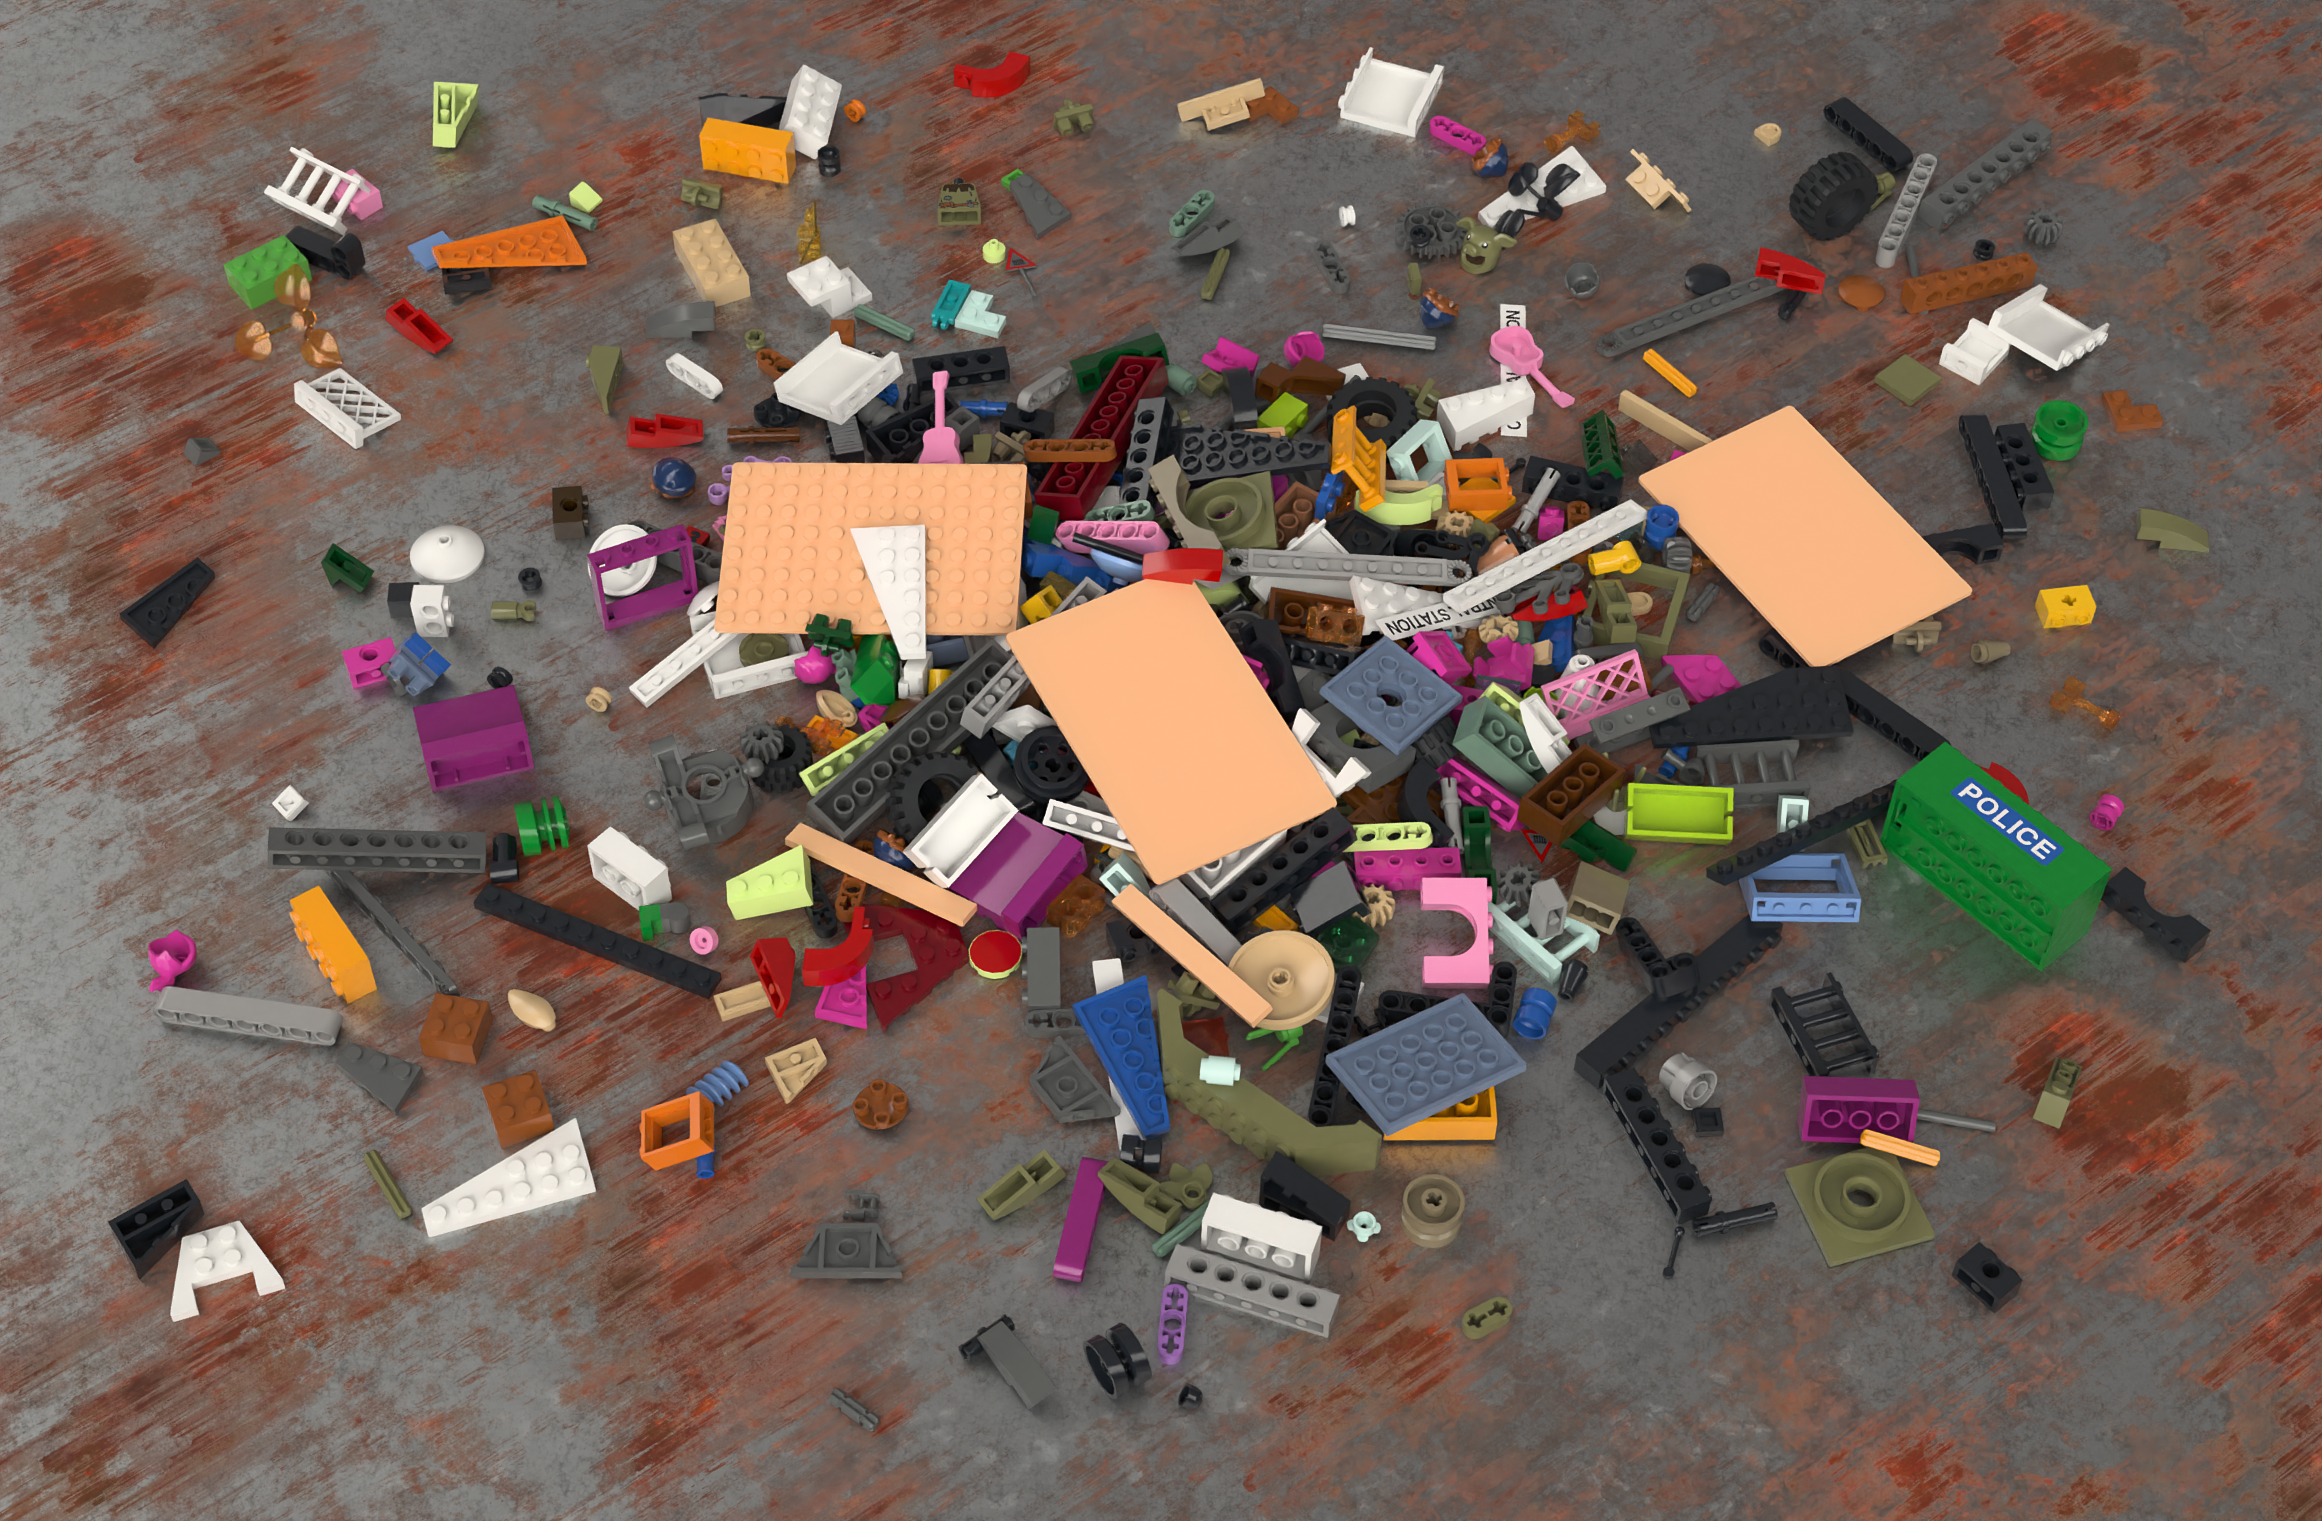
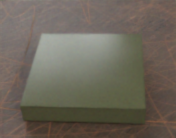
M1904 354L1875 376L1874 382L1907 405L1912 406L1937 387L1942 378L1907 354Z

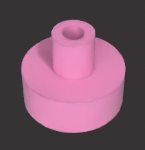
M709 926L695 929L690 935L691 947L698 954H707L714 951L718 946L717 933Z

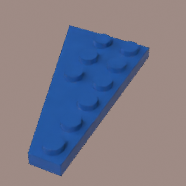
M1147 975L1073 1004V1011L1143 1139L1147 1136L1156 1137L1170 1131Z

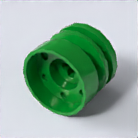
M559 795L552 796L554 808L549 809L547 808L546 798H541V810L539 811L535 810L531 800L514 803L525 857L542 854V842L548 841L551 851L555 852L554 839L559 838L561 839L563 850L569 849L570 829L566 810L559 800Z

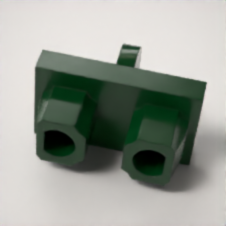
M817 613L812 624L807 623L805 632H808L809 639L815 640L814 648L821 649L822 657L827 658L831 651L839 652L840 646L853 648V624L850 620L839 619L836 629L828 628L830 618Z

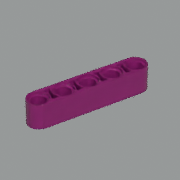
M1088 1157L1081 1158L1055 1259L1054 1278L1080 1283L1083 1281L1106 1186L1098 1177V1171L1109 1161Z

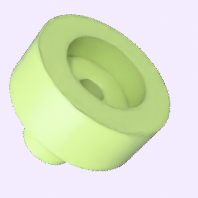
M991 239L983 246V258L985 261L999 263L1005 259V246L998 240Z

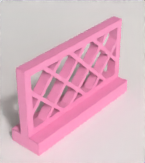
M1635 649L1540 686L1545 704L1555 717L1560 708L1569 711L1565 718L1558 720L1568 733L1566 737L1569 740L1593 731L1589 724L1590 720L1651 698L1647 692L1638 652ZM1632 659L1633 665L1628 673L1620 670L1624 662ZM1606 669L1611 671L1605 682L1596 679L1601 671ZM1617 674L1625 677L1619 688L1611 685ZM1585 679L1587 682L1581 692L1573 689L1576 681ZM1631 680L1638 682V689L1631 692L1625 691ZM1593 683L1602 686L1596 697L1587 694ZM1558 688L1563 689L1564 691L1558 701L1550 698V691ZM1608 689L1616 692L1613 699L1606 702L1602 700ZM1569 693L1578 695L1572 707L1564 704ZM1584 698L1593 701L1590 708L1583 711L1578 709Z

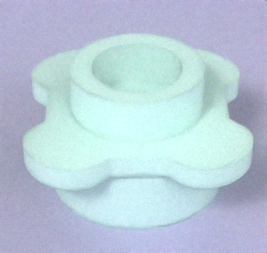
M1362 1211L1357 1213L1353 1220L1347 1222V1229L1353 1231L1360 1242H1366L1369 1236L1380 1232L1381 1225L1376 1222L1375 1217L1371 1213Z

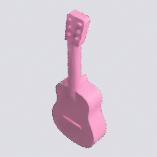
M1509 326L1498 330L1492 335L1489 352L1495 360L1509 366L1516 375L1524 376L1530 374L1561 408L1574 404V397L1565 392H1560L1538 370L1542 366L1544 353L1535 345L1533 337L1527 329L1521 326Z
M947 371L933 373L935 428L927 430L923 435L924 449L918 464H965L959 450V435L953 428L945 427V389H947L950 375Z

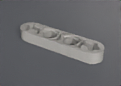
M1060 366L1027 386L1019 394L1017 407L1021 410L1032 412L1069 387L1072 381V371Z

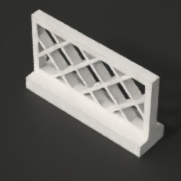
M341 368L308 384L303 380L294 383L295 402L355 449L363 446L364 438L401 420L399 412ZM339 377L345 381V383L331 382ZM315 389H326V392H317ZM330 389L343 390V394L329 392ZM347 390H349V391H358V392L360 393V395H357V394H346V393H347ZM329 400H340L341 404H332ZM345 401L358 402V405H347ZM362 402H370L375 404V406H362ZM344 412H357V413H356V416H351V415L345 414ZM360 413H374L373 417L360 416ZM377 414H388L389 417L381 418L377 417ZM358 423L372 424V425L369 426V427H367V428H365V429H363V427H362L360 424H358Z

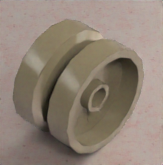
M1436 1174L1419 1176L1409 1183L1404 1190L1400 1223L1404 1234L1410 1241L1421 1247L1438 1248L1446 1246L1456 1239L1461 1231L1465 1198L1461 1188L1453 1180Z

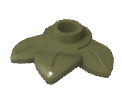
M1173 1163L1169 1172V1181L1160 1183L1159 1190L1172 1199L1180 1201L1187 1208H1199L1207 1200L1206 1190L1212 1185V1172L1206 1163L1196 1167L1193 1172L1182 1165ZM1190 1195H1196L1197 1197H1196V1198H1190L1189 1196H1190Z

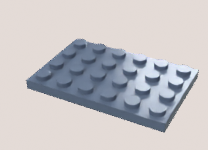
M1464 993L1326 1055L1325 1062L1386 1136L1394 1134L1526 1071L1527 1065Z

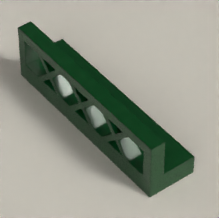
M1601 410L1579 423L1586 471L1592 477L1608 468L1614 478L1618 479L1624 475L1616 426L1605 411Z

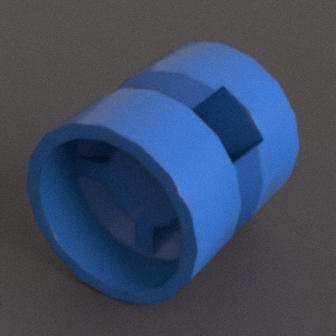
M1660 504L1653 506L1648 511L1643 540L1649 548L1662 551L1663 542L1667 538L1676 537L1679 515L1673 507Z
M1540 988L1525 990L1513 1020L1514 1030L1529 1039H1541L1546 1036L1550 1025V1018L1553 1016L1557 1006L1556 998L1548 991Z

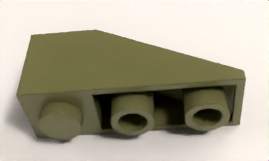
M2056 1057L2033 1119L2060 1129L2082 1066L2077 1065L2071 1059Z

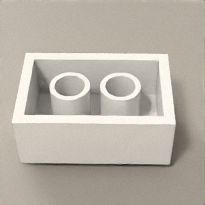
M610 826L588 845L593 877L638 911L639 906L663 904L672 900L671 884L666 864L662 860H656L650 856L641 845L637 846L631 842L625 833L617 832Z

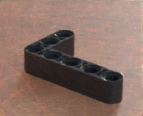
M1501 961L1493 968L1488 1003L1471 1001L1504 1039L1508 1036L1510 1030L1517 977L1516 967L1507 961ZM1387 990L1380 994L1378 1010L1387 1020V1025L1391 1026L1450 998Z

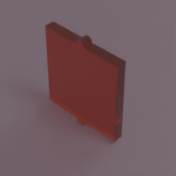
M1223 1017L1182 1022L1183 1035L1186 1040L1208 1055L1229 1057L1227 1044L1229 1035L1225 1033Z

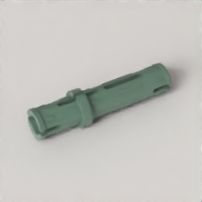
M539 194L533 199L532 207L549 213L550 217L563 215L566 221L586 228L589 231H594L597 227L598 219L596 217L562 205V202L559 200L553 201Z

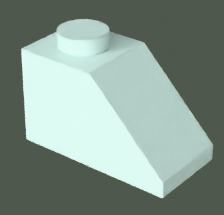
M1779 794L1777 834L1794 828L1797 824L1807 822L1809 800L1805 796Z
M1124 852L1105 867L1099 880L1115 896L1132 884L1151 901L1149 896L1151 889L1142 870Z

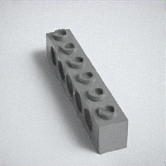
M1176 1244L1165 1270L1164 1287L1170 1284H1180L1186 1288L1190 1295L1326 1338L1329 1337L1339 1310L1340 1295L1335 1294L1329 1289H1319L1307 1285L1301 1280H1290L1272 1271L1258 1270L1247 1263H1236L1226 1260L1218 1254L1210 1255L1198 1251L1192 1246ZM1194 1270H1202V1271H1204V1272H1202V1273H1195V1272H1193V1271H1194ZM1222 1278H1228V1279H1230V1281L1224 1282V1281H1221L1220 1279H1222ZM1248 1287H1256L1258 1289L1250 1290ZM1282 1295L1286 1298L1278 1299L1275 1296ZM1310 1304L1312 1307H1304L1302 1305Z

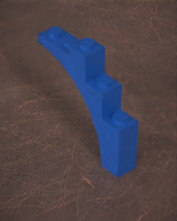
M1024 525L1021 567L1031 577L1057 578L1067 589H1075L1088 577L1107 591L1106 594L1112 593L1117 588L1127 587L1112 582L1114 577L1101 570L1094 560L1064 550L1052 543L1047 545L1028 539L1029 529Z

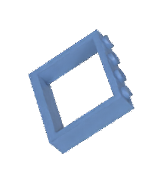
M1795 853L1739 879L1751 921L1859 922L1861 896L1845 854ZM1832 859H1840L1839 865L1832 863ZM1753 879L1835 880L1840 893L1757 892ZM1758 901H1765V903L1759 904Z

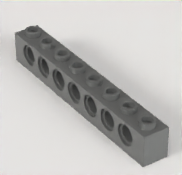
M2032 118L1921 200L1917 217L1938 231L1945 225H1950L1957 216L1963 215L1973 204H1978L1988 193L1991 194L2000 184L2006 183L2012 175L2019 173L2028 163H2033L2040 154L2046 153L2052 146L2051 139L2054 131Z
M269 827L268 869L485 873L486 832Z

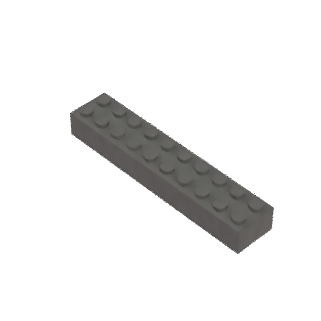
M992 638L807 803L806 815L828 836L849 845L890 808L885 807V799L890 798L887 788L889 784L894 782L893 775L896 771L903 768V764L915 759V757L932 752H952L972 734L960 725L964 708L1012 656Z

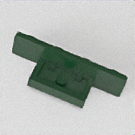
M1590 819L1560 845L1564 849H1571L1576 852L1578 857L1587 863H1594L1604 859L1623 872L1628 870L1637 852L1636 848Z

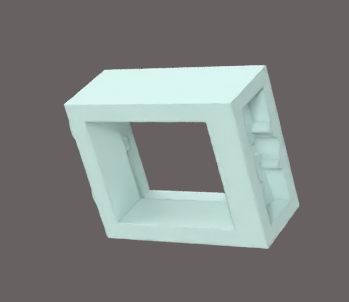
M1420 419L1386 451L1397 480L1428 481L1429 483L1440 471H1444L1445 460L1452 459L1439 422ZM1422 444L1429 462L1416 473L1410 455Z

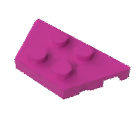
M1665 655L1661 658L1663 667L1667 664L1673 666L1674 672L1670 676L1687 697L1697 703L1742 687L1717 655Z

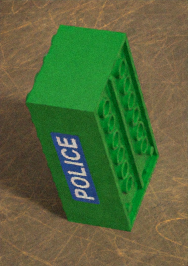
M1947 742L1941 744L1897 779L1880 838L1883 848L2041 972L2089 932L2112 868L2105 861L2088 851L2084 845L2067 835L2060 827L2046 819L2042 813L2033 809L2021 797L2012 793L2000 781L1991 777L1979 765L1970 761L1958 749L1953 748Z

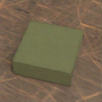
M1409 263L1407 282L1412 296L1420 295L1422 278L1418 264Z
M1210 368L1197 378L1196 388L1210 397H1213L1223 389L1222 376Z

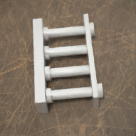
M291 147L289 151L298 160L281 187L279 186L275 189L268 185L264 193L274 202L344 236L348 228L341 223V216L358 189L369 194L371 189L364 184L366 180L357 174L350 176L314 158V155L304 148L299 151ZM306 163L315 167L299 195H295V197L290 196L291 193L289 191ZM326 172L332 175L316 204L308 205L306 200L322 173ZM342 180L350 184L333 213L330 212L329 215L324 213V207L339 182Z

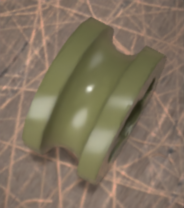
M751 329L745 333V344L748 349L758 351L766 346L763 330Z

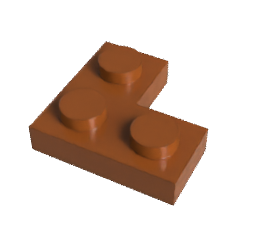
M1272 86L1264 89L1265 96L1245 102L1250 118L1247 119L1250 122L1269 113L1279 123L1283 124L1298 116L1299 108Z
M2126 390L2103 392L2101 400L2116 432L2162 427L2164 420L2156 404L2133 406Z

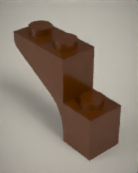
M1304 356L1292 371L1270 362L1257 377L1255 395L1271 403H1274L1285 392L1288 394L1302 393L1332 396L1337 390L1340 391L1341 387L1345 384L1346 374L1307 356Z

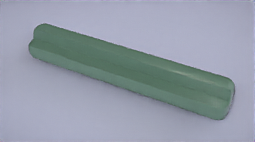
M858 304L854 309L856 317L904 340L911 341L915 336L914 328L863 304Z
M1211 1198L1152 1244V1250L1158 1257H1164L1175 1248L1176 1244L1179 1245L1202 1227V1219Z

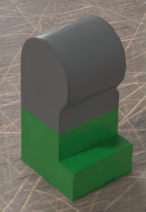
M673 902L639 906L643 942L654 940L653 934L668 932L680 934L690 928L689 909L684 903Z

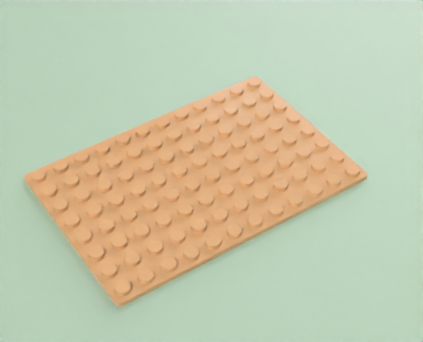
M1787 406L1639 476V483L1659 505H1668L1677 511L1679 515L1678 525L1810 667L1831 666L1970 596L1972 593V588L1793 406Z
M734 463L714 624L715 631L717 633L808 634V632H805L807 623L812 624L815 615L818 613L830 618L828 628L836 629L838 620L846 619L850 620L853 624L852 634L891 635L850 529L925 525L926 635L1007 636L1008 633L1017 630L1027 482L1026 465Z
M1144 579L1007 634V644L1155 884H1163L1322 815L1332 807L1336 808L1337 801L1194 580L1192 585Z

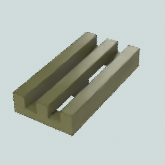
M1871 819L1845 830L1862 868H1867L1868 864L1877 866L1878 862L1887 864L1888 856ZM1864 825L1877 855H1874L1869 844L1870 842L1861 826Z

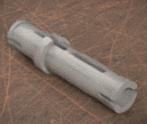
M1553 468L1546 469L1529 501L1521 507V514L1511 527L1516 533L1520 525H1522L1518 535H1525L1532 521L1538 518L1540 514L1538 511L1561 475L1558 471L1554 473L1551 479L1549 478L1554 470Z
M1447 777L1440 781L1443 798L1440 804L1441 809L1444 810L1445 824L1455 833L1447 846L1451 848L1456 845V847H1459V854L1464 853L1459 812L1461 800L1457 794V780L1450 777L1448 787Z

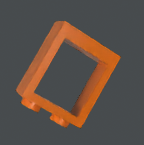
M1503 458L1445 460L1444 483L1449 512H1454L1455 510H1507L1508 500H1512V486L1507 485V482H1509V468L1504 467ZM1497 477L1499 489L1459 490L1458 478Z
M698 1091L642 1110L641 1123L639 1125L641 1132L639 1153L641 1159L657 1171L714 1152V1104ZM690 1118V1138L662 1147V1127Z

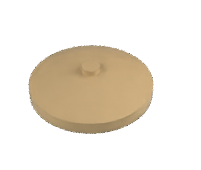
M1272 931L1254 937L1234 954L1228 966L1233 973L1272 1006L1273 1010L1256 1025L1263 1029L1288 1030L1307 1024L1327 1007L1335 989L1334 966L1326 949L1312 937L1295 931Z

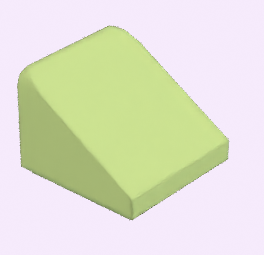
M583 181L569 193L571 206L587 214L602 202V198Z

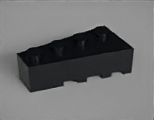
M948 392L945 393L946 418L960 408ZM935 398L866 430L867 450L877 463L913 464V460L924 447V433L929 429L935 428Z

